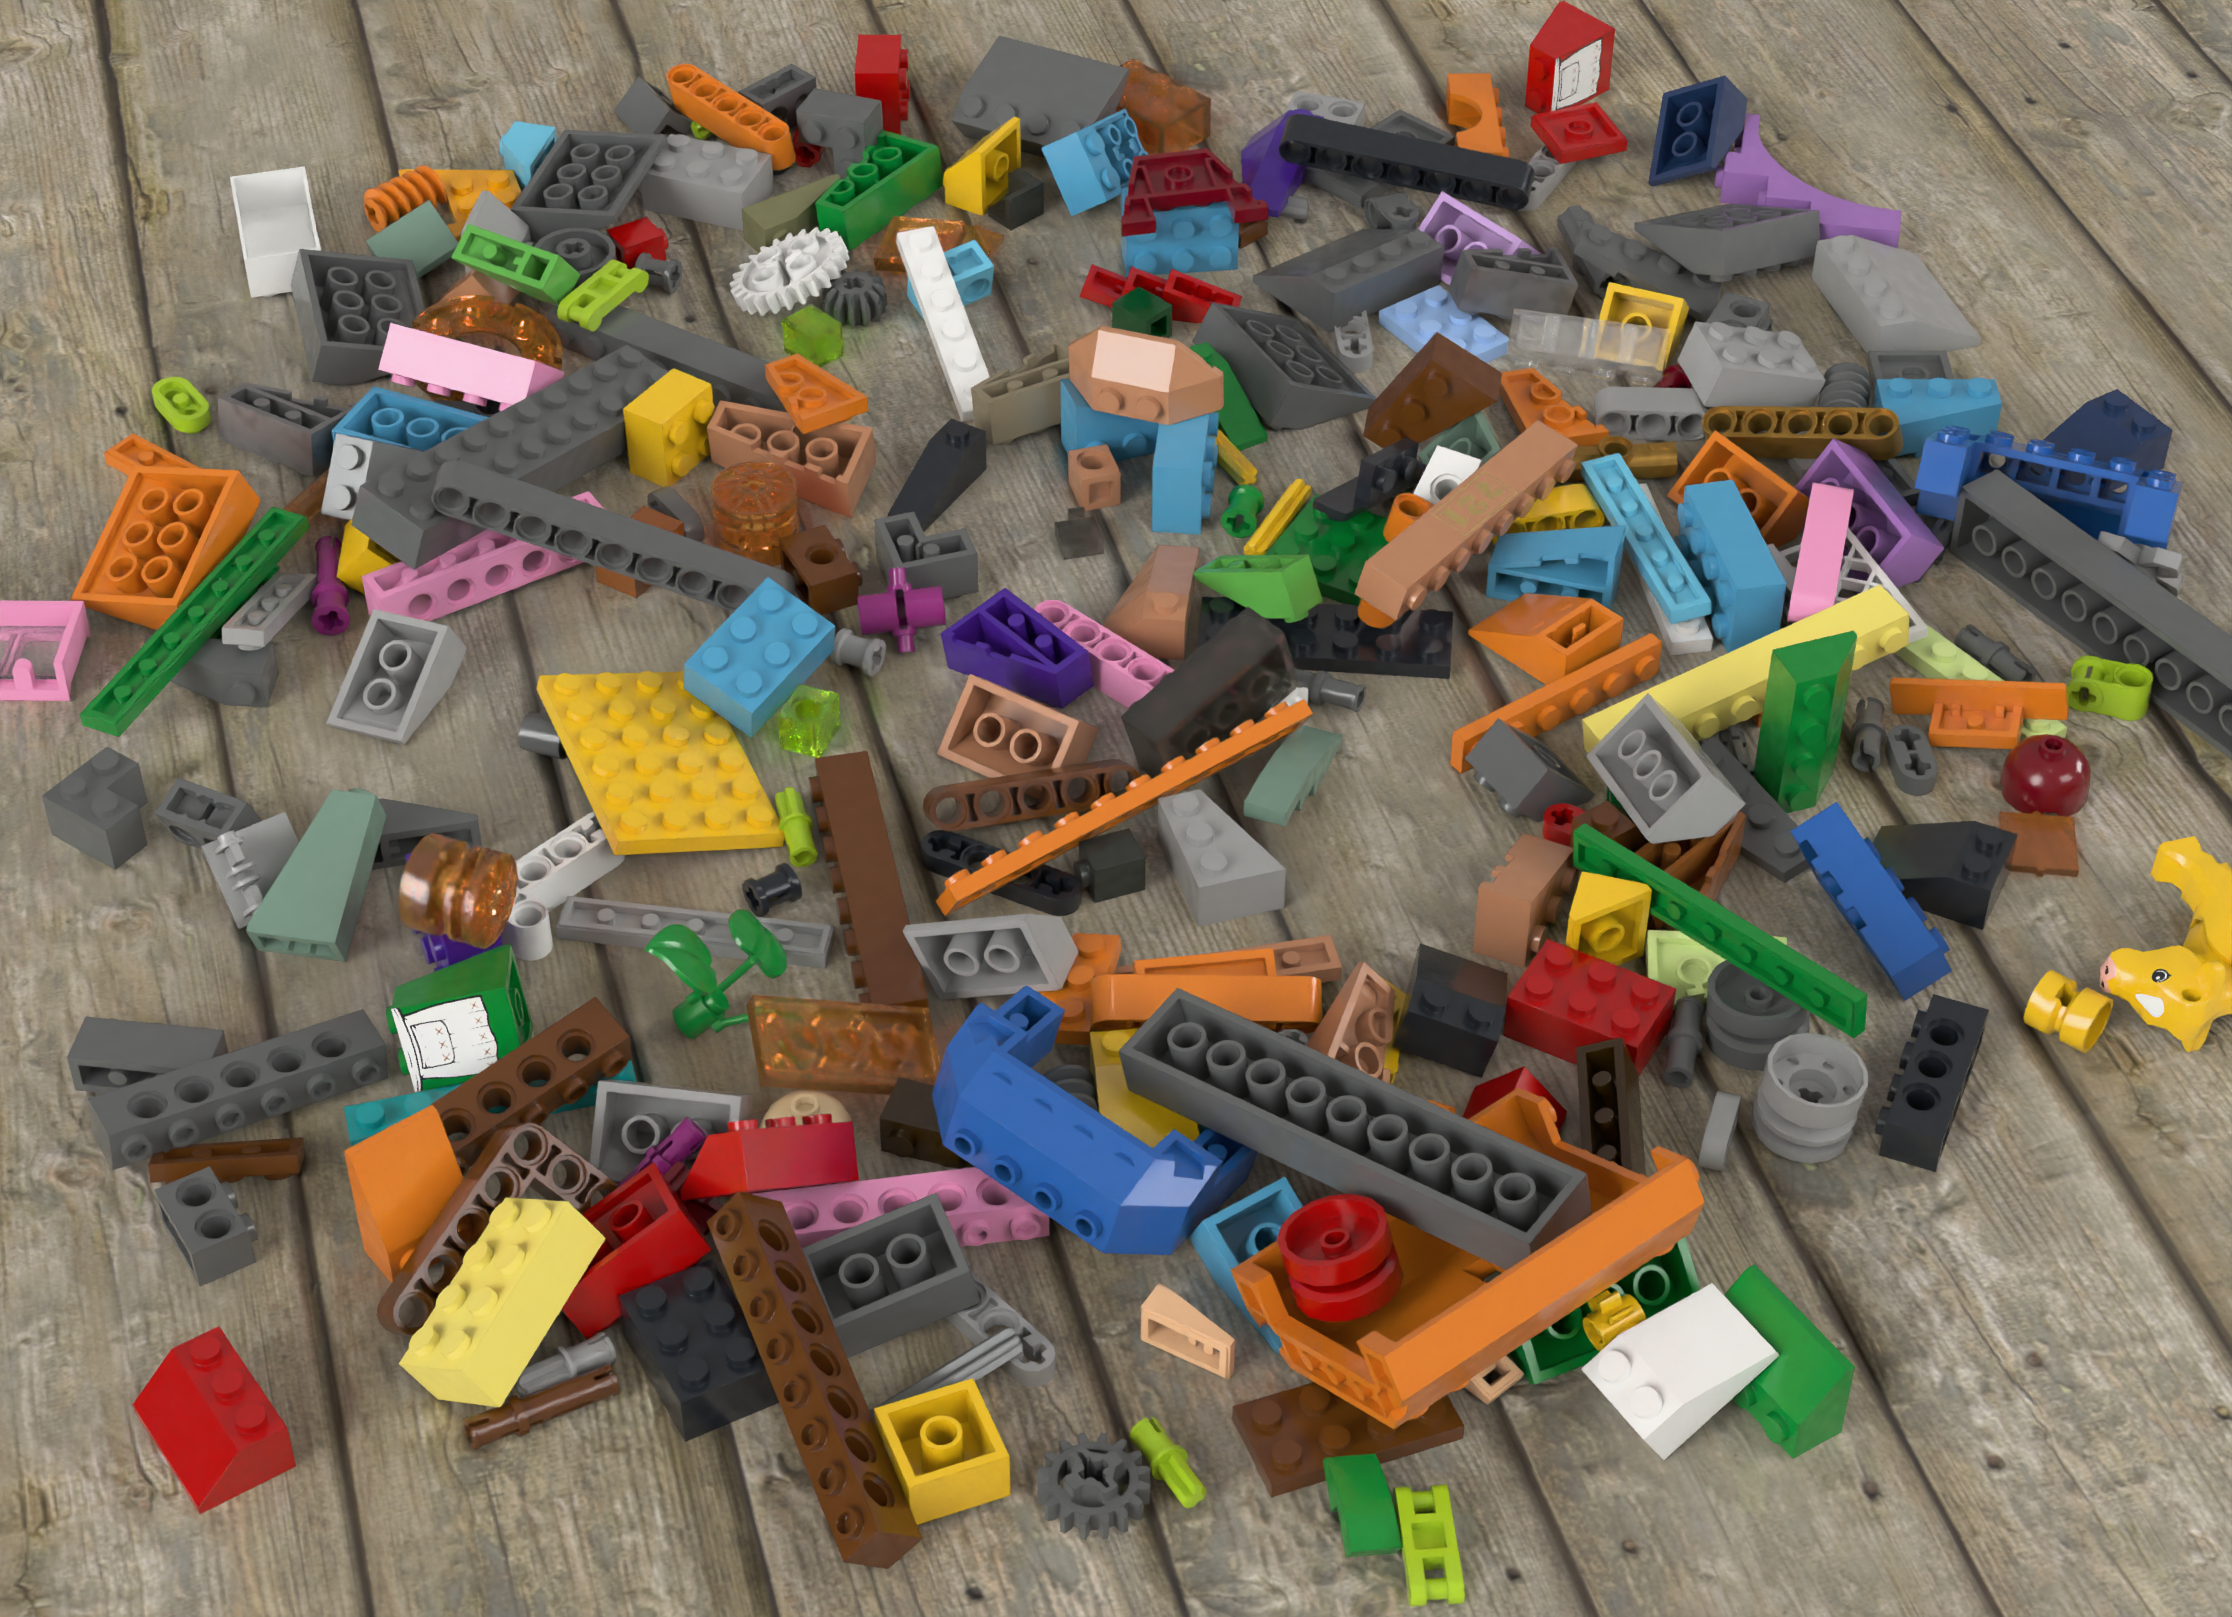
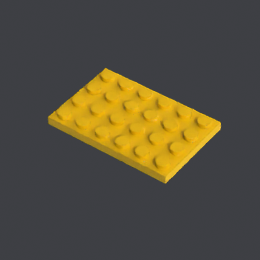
M684 670L681 672H603L600 674L576 675L562 673L559 675L539 676L536 690L614 855L783 847L785 836L784 831L778 829L780 820L731 725L725 718L684 689Z

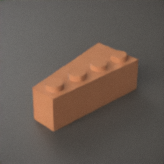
M720 400L707 426L713 463L849 518H852L876 464L873 428L837 422L802 434L787 412Z

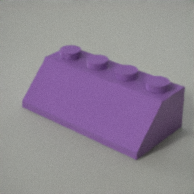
M1833 438L1795 486L1796 489L1809 498L1813 482L1854 489L1848 528L1896 588L1919 580L1944 549L1943 545L1869 455L1858 448ZM1844 545L1843 556H1848L1850 550ZM1850 569L1847 575L1848 578L1867 581L1870 576L1867 572Z

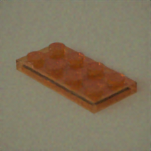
M752 995L746 1005L760 1087L890 1095L898 1077L935 1085L941 1066L929 1008Z

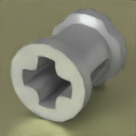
M843 628L834 639V651L830 654L831 661L839 666L846 663L861 668L864 674L873 677L880 670L884 662L886 644L883 640L877 638L870 641L854 636L853 630Z

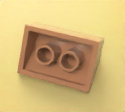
M970 674L937 755L989 778L1086 763L1100 728L997 683ZM1033 784L1024 793L1040 800L1043 790L1040 784Z

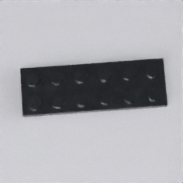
M1202 597L1196 656L1218 640L1226 636L1237 635L1248 638L1253 643V667L1281 669L1286 664L1290 665V667L1309 671L1450 679L1453 612L1434 609H1416L1413 611L1409 609L1392 625L1385 628H1376L1367 625L1360 619L1357 611L1359 606L1351 604H1318L1308 610L1309 615L1306 618L1287 623L1284 618H1264L1227 597Z

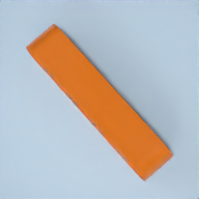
M679 64L667 72V82L674 107L677 111L734 147L742 149L751 148L757 152L771 154L773 170L786 169L795 162L796 155L789 126L785 122L692 64Z
M1105 974L1094 977L1091 980L1092 1028L1098 1031L1140 1028L1177 988L1276 1033L1286 1029L1304 1031V1034L1313 1033L1323 1019L1321 980L1311 976Z

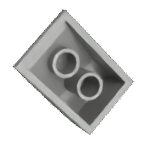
M373 609L326 724L332 728L405 745L452 686L467 647L447 625Z

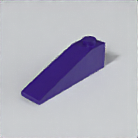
M1305 109L1288 110L1254 134L1242 149V183H1246L1252 189V196L1257 201L1263 199L1268 204V216L1278 218L1288 204L1289 196L1294 195L1305 179L1307 166L1290 163L1279 154V145L1287 119L1295 114H1305L1324 118V116L1314 115Z

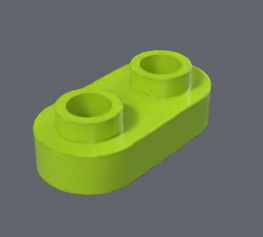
M168 377L153 385L152 396L154 405L174 429L186 434H195L210 424L211 413L209 403L187 379Z

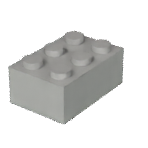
M670 134L664 148L641 182L643 210L743 230L742 208L769 199L774 192L772 155L757 152L751 148L742 149L723 145L716 141L708 142L689 138L682 134Z
M1695 322L1677 360L1703 405L1707 407H1813L1826 381L1816 366L1815 361L1802 344L1801 339L1789 331L1778 333L1763 331L1753 326L1740 328L1728 326L1721 322H1713L1712 324Z

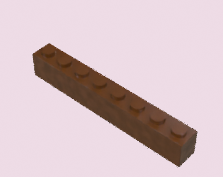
M862 751L815 758L816 776L808 778L812 803L820 802L821 805L815 807L819 833L827 832V836L822 837L825 862H834V866L829 867L832 893H841V897L836 898L839 924H848L849 929L843 930L847 957H856V961H851L854 989L863 988L864 992L863 994H858L862 1022L870 1021L874 1040L930 1031L928 995L920 963L903 933L905 925H910L868 752Z

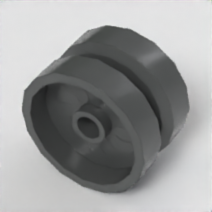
M584 227L566 228L551 232L539 239L534 246L559 255L581 274L574 289L609 261L617 260L616 247L611 238L598 230ZM537 299L541 308L547 313L555 306Z
M1725 960L1717 965L1708 977L1706 1043L1714 1055L1729 1065L1745 1070L1764 1071L1768 1055L1777 1042L1789 1035L1809 1033V1015L1811 1012Z

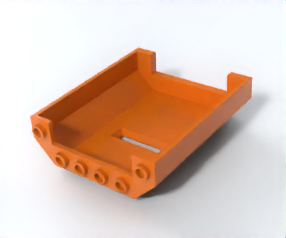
M1517 1088L1468 1120L1587 1173L1592 1215L1508 1270L1385 1213L1404 1276L1397 1294L1388 1304L1370 1315L1342 1322H1325L1308 1317L1297 1307L1277 1241L1230 1271L1249 1314L1258 1326L1262 1327L1268 1323L1275 1334L1279 1336L1283 1345L1279 1348V1353L1291 1369L1395 1429L1407 1420L1423 1415L1430 1405L1448 1393L1464 1388L1472 1377L1652 1258L1668 1253L1673 1249L1675 1243L1689 1235L1705 1203L1698 1185L1700 1175L1694 1163L1685 1155H1679L1657 1146L1650 1152L1658 1172L1647 1178L1641 1173L1638 1174L1619 1166L1613 1161L1610 1162L1591 1154L1585 1149L1582 1150L1561 1141L1554 1123L1557 1121V1115L1550 1102L1542 1096H1537ZM1494 1272H1501L1500 1275H1498L1488 1283L1483 1281V1279L1490 1276Z

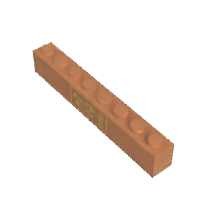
M1537 420L1367 560L1354 594L1394 620H1397L1409 609L1416 610L1425 599L1426 594L1431 590L1437 592L1453 571L1456 573L1461 572L1473 554H1482L1493 537L1496 535L1503 536L1513 520L1517 517L1524 518L1534 502L1538 499L1541 501L1545 500L1551 493L1554 485L1558 482L1565 483L1569 479L1576 466L1572 459L1578 444Z

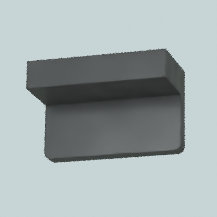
M639 76L614 110L634 133L660 134L666 124L686 136L691 130L692 121L675 109L673 101L666 93Z

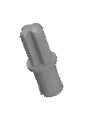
M602 1332L566 1349L559 1346L554 1349V1356L526 1367L515 1383V1386L521 1397L602 1367L604 1364L609 1363L611 1365L616 1363L617 1356L613 1343L608 1336L606 1337V1333Z

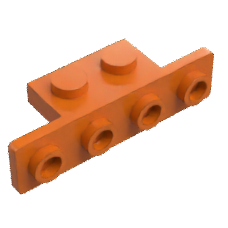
M1893 677L1889 685L1893 713L1932 715L1928 732L1930 746L2013 749L2020 741L2024 719L2066 720L2069 714L2067 686L2064 683Z

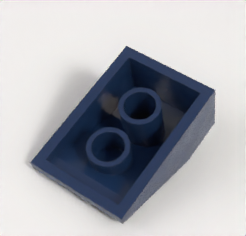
M1725 75L1663 93L1648 181L1651 186L1715 170L1742 132L1748 99Z
M2116 389L2087 401L2043 441L2054 443V451L2068 453L2071 451V448L2093 451L2096 453V460L2110 462L2112 456L2137 461L2135 468L2151 472V469L2161 470L2164 468L2173 430L2131 400L2127 395ZM2032 462L2030 470L2035 475H2041L2045 472V465ZM2072 471L2070 474L2071 480L2076 484H2081L2086 480V474ZM2116 480L2111 482L2113 490L2127 485L2126 482Z

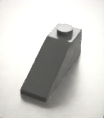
M146 636L144 643H146L152 636ZM209 638L170 682L223 705L268 707L279 675L273 641H269L261 649L247 651L239 649L238 645L223 644L222 639Z
M384 798L379 799L387 816L372 870L407 865L406 854L458 839L466 856L483 853L477 814Z

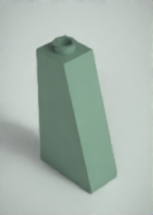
M352 788L349 791L332 789L248 923L246 932L258 951L346 962L387 816L376 795L360 788Z

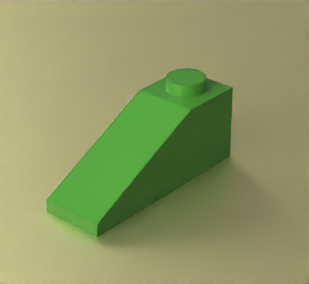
M471 224L467 225L451 257L455 261L505 285L555 306H559L560 302L573 291L581 275L559 255Z
M1309 554L1224 555L1217 557L1193 572L1196 581L1264 618H1284L1287 623L1296 622L1306 618L1309 615L1308 610L1323 602Z

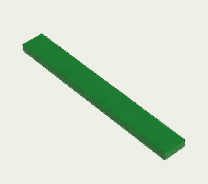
M272 506L79 714L82 725L120 737L310 528L308 517Z
M1584 823L1574 830V867L1583 872L1647 884L1652 889L1650 914L1848 1036L1855 1038L1865 1031L1868 994Z

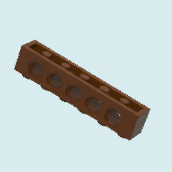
M594 997L432 1103L431 1105L439 1113L447 1137L459 1132L468 1134L461 1140H449L462 1175L464 1176L468 1172L469 1167L474 1165L494 1134L501 1127L518 1123H535L541 1126L547 1120L550 1113L565 1103L573 1104L587 1093L589 1087L604 1077L611 1078L619 1074L627 1066L628 1061L631 1060L630 1036L601 1002ZM574 1054H583L587 1056L586 1058L579 1061H573L568 1059V1057ZM535 1080H544L548 1082L541 1087H532L528 1085L530 1082ZM496 1106L508 1108L499 1114L488 1112V1110Z

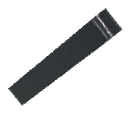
M1305 114L1291 115L1287 119L1279 145L1281 157L1293 164L1438 195L1443 191L1453 198L1509 210H1519L1527 206L1534 179L1532 166L1521 160Z

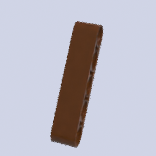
M1108 759L942 785L931 789L926 794L923 800V811L925 816L937 828L944 831H957L1090 810L1092 803L1112 792L1115 797H1118L1127 792L1125 788L1118 792L1111 790L1110 780L1116 772L1121 770L1127 772V785L1141 777V773L1135 767L1120 759ZM1077 777H1083L1085 781L1083 794L1075 799L1069 798L1067 795L1069 782ZM1033 784H1040L1043 790L1040 801L1034 805H1025L1023 800L1025 790ZM989 791H997L999 794L998 806L993 811L982 812L980 808L982 796ZM945 798H954L956 802L954 814L946 819L937 818L936 807L938 803Z

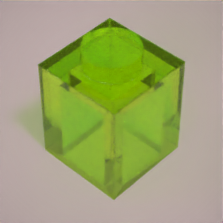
M811 304L782 319L784 351L789 355L798 353L820 368L844 355L842 323Z

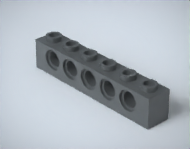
M364 1009L88 1098L92 1134L112 1170H116L149 1159L153 1153L160 1151L167 1153L170 1149L185 1147L388 1079L386 1044Z

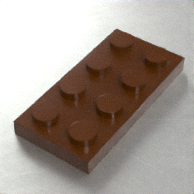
M1315 1382L1235 1405L1232 1412V1420L1271 1498L1326 1481L1323 1465L1325 1457L1376 1454L1379 1463L1382 1464L1461 1440L1464 1436V1424L1448 1395L1430 1405L1428 1410L1420 1417L1407 1420L1395 1429H1392Z

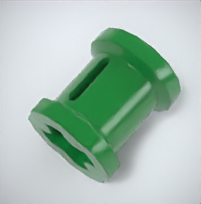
M1245 484L1237 485L1229 493L1228 504L1230 507L1225 509L1221 516V526L1227 534L1236 538H1244L1252 535L1256 530V515L1262 511L1265 500L1263 494L1257 488Z

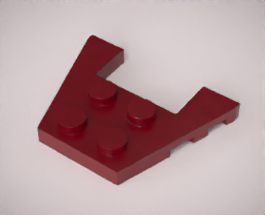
M1208 148L1134 156L1128 184V195L1125 198L1124 214L1121 218V235L1125 237L1156 233V219L1152 211L1155 209L1170 211L1175 207L1189 205L1206 207L1211 203L1225 201L1234 223L1268 220L1269 207L1263 199L1257 201L1252 196V189L1246 183L1239 184L1233 179V171Z

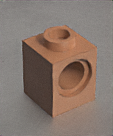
M1104 444L1068 451V483L1081 511L1121 505V472L1108 445Z

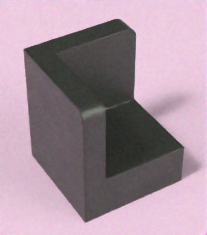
M1017 168L1008 173L1009 195L1006 196L1005 200L988 208V216L1007 229L1013 230L1044 214V183L1023 169Z

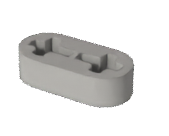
M1717 1091L1703 1138L1698 1167L1723 1172L1742 1102L1741 1095Z

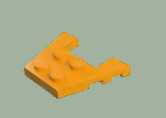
M414 169L398 170L399 176L402 177L405 172L414 171ZM433 169L443 182L447 204L454 224H448L447 227L458 243L461 239L460 233L481 191H489L509 209H511L521 194L513 170Z

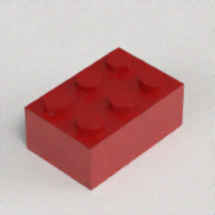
M1547 939L1507 996L1503 1036L1577 1065L1576 1047L1623 1037L1639 1077L1671 1028L1676 988Z

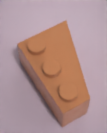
M1523 833L1506 853L1505 860L1509 861L1506 867L1496 865L1492 870L1491 876L1496 878L1494 882L1483 881L1479 885L1473 952L1525 968L1532 953H1538L1544 945L1549 922L1554 924L1557 922L1563 906V896L1565 893L1572 894L1577 883L1579 869L1573 867L1572 847Z

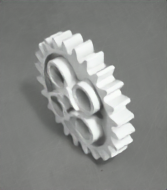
M816 227L809 234H807L805 229H802L794 237L791 233H788L785 240L774 239L771 247L762 246L760 247V253L748 256L750 262L740 264L739 268L741 271L732 275L734 281L730 282L732 288L730 291L743 312L748 310L750 315L759 311L760 315L763 316L770 309L773 314H777L785 306L788 310H791L794 303L799 301L801 304H805L807 297L810 295L818 297L820 289L832 286L830 280L841 277L839 271L847 268L845 262L850 259L849 251L837 231L831 233L829 228L820 232L819 228Z

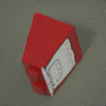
M1564 0L1559 2L1530 44L1525 107L1540 114L1579 106L1608 91L1615 28Z

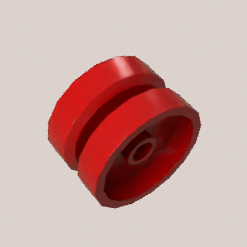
M1356 1194L1324 1197L1311 1201L1296 1210L1281 1225L1277 1237L1279 1249L1297 1307L1308 1317L1325 1322L1351 1321L1370 1315L1382 1308L1400 1290L1404 1275L1393 1243L1384 1208L1372 1198Z

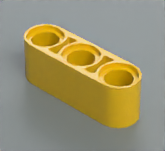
M1584 484L1553 487L1545 500L1541 501L1538 499L1534 502L1524 518L1517 517L1513 520L1505 534L1602 527L1605 517L1588 486ZM1496 535L1491 540L1495 546L1499 535Z

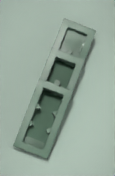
M1305 725L1291 733L1276 750L1257 778L1244 801L1243 816L1286 827L1293 811H1300L1307 796L1315 795L1342 743V735Z

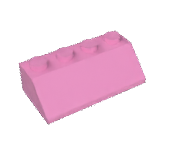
M390 323L378 369L391 373V382L414 388L415 382L420 381L428 384V392L450 397L451 391L454 390L464 393L462 401L486 407L488 400L499 402L500 411L563 379L564 371L537 361Z

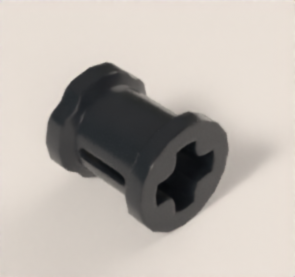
M785 862L777 865L774 872L757 880L749 878L742 883L745 900L757 917L767 915L770 908L784 901L790 900L795 902L802 897L799 879L794 870Z

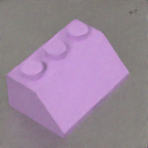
M1443 191L1418 228V230L1427 233L1431 238L1445 246L1440 280L1448 285L1451 283L1462 250L1501 249L1503 255H1517L1519 248H1529L1532 250L1531 254H1541L1522 239Z

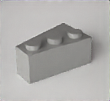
M1201 789L1157 798V838L1198 927L1284 908L1286 869Z

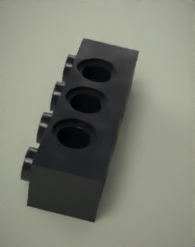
M1933 994L1927 1012L1918 1010L1911 1032V1037L1916 1038V1042L1911 1043L1907 1041L1904 1046L1899 1064V1069L1905 1070L1904 1074H1894L1887 1096V1101L1893 1102L1891 1108L1882 1106L1876 1123L1875 1134L1882 1136L1879 1156L1936 1172L1982 1043L1989 1012L1988 1009Z

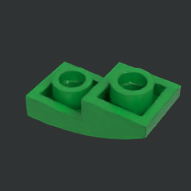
M1376 1454L1325 1457L1323 1465L1331 1512L1338 1511L1346 1558L1395 1554L1401 1550L1402 1543L1393 1502Z

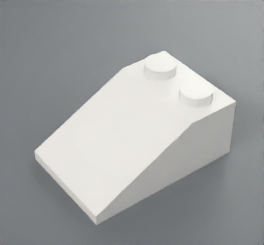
M1711 1283L1619 1334L1581 1370L1642 1439L1665 1460L1780 1355L1716 1286Z

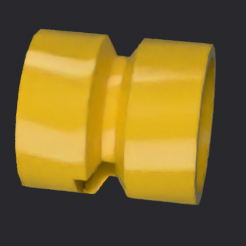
M2051 969L2035 987L2025 1009L2024 1023L2047 1035L2057 1031L2059 1032L2061 1042L2083 1053H2087L2096 1044L2107 1025L2113 1008V1000L2088 987L2079 991L2076 981Z

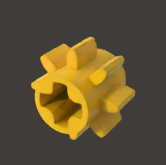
M1606 1290L1587 1302L1592 1312L1583 1319V1328L1592 1345L1601 1351L1619 1334L1646 1320V1315L1641 1305L1632 1295L1625 1294L1621 1297L1618 1291L1611 1294Z

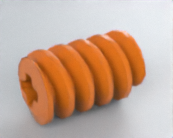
M420 165L414 171H407L402 177L396 176L389 182H383L377 188L368 189L363 198L366 216L370 225L377 233L430 200L435 209H437V202L441 205H446L447 202L443 182L439 175L426 165Z

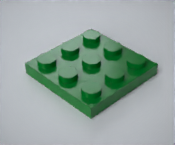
M1315 494L1265 555L1309 554L1321 596L1343 604L1359 606L1361 598L1354 593L1365 562L1389 543L1383 534L1388 518L1366 510L1347 521H1334L1327 518L1325 513L1312 508L1313 499L1320 496Z

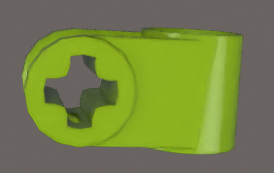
M2088 655L2079 657L2074 661L2071 668L2073 680L2067 684L2069 706L2081 712L2113 716L2125 721H2135L2145 717L2148 712L2153 683V674L2149 669L2139 664H2126ZM2091 667L2090 678H2086L2088 668ZM2085 689H2089L2086 700H2083L2082 697Z

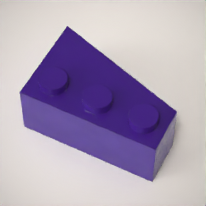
M1006 588L940 633L949 669L966 675L972 674L1055 707L1063 709L1094 686L1088 650Z

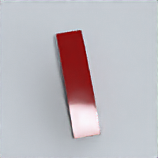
M1091 264L1079 296L1112 308V302L1135 288L1141 287L1172 305L1173 321L1202 323L1212 302L1239 307L1242 299L1240 295L1171 269L1168 279L1165 280L1132 266L1128 277H1124L1094 264Z

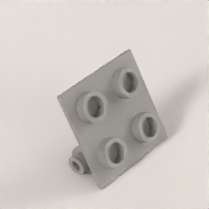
M285 812L235 832L232 830L218 836L217 840L201 846L238 929L248 926L252 916L299 843Z

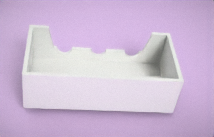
M305 166L230 177L251 298L259 296L272 297L280 293L292 292L291 282L299 249L321 251Z

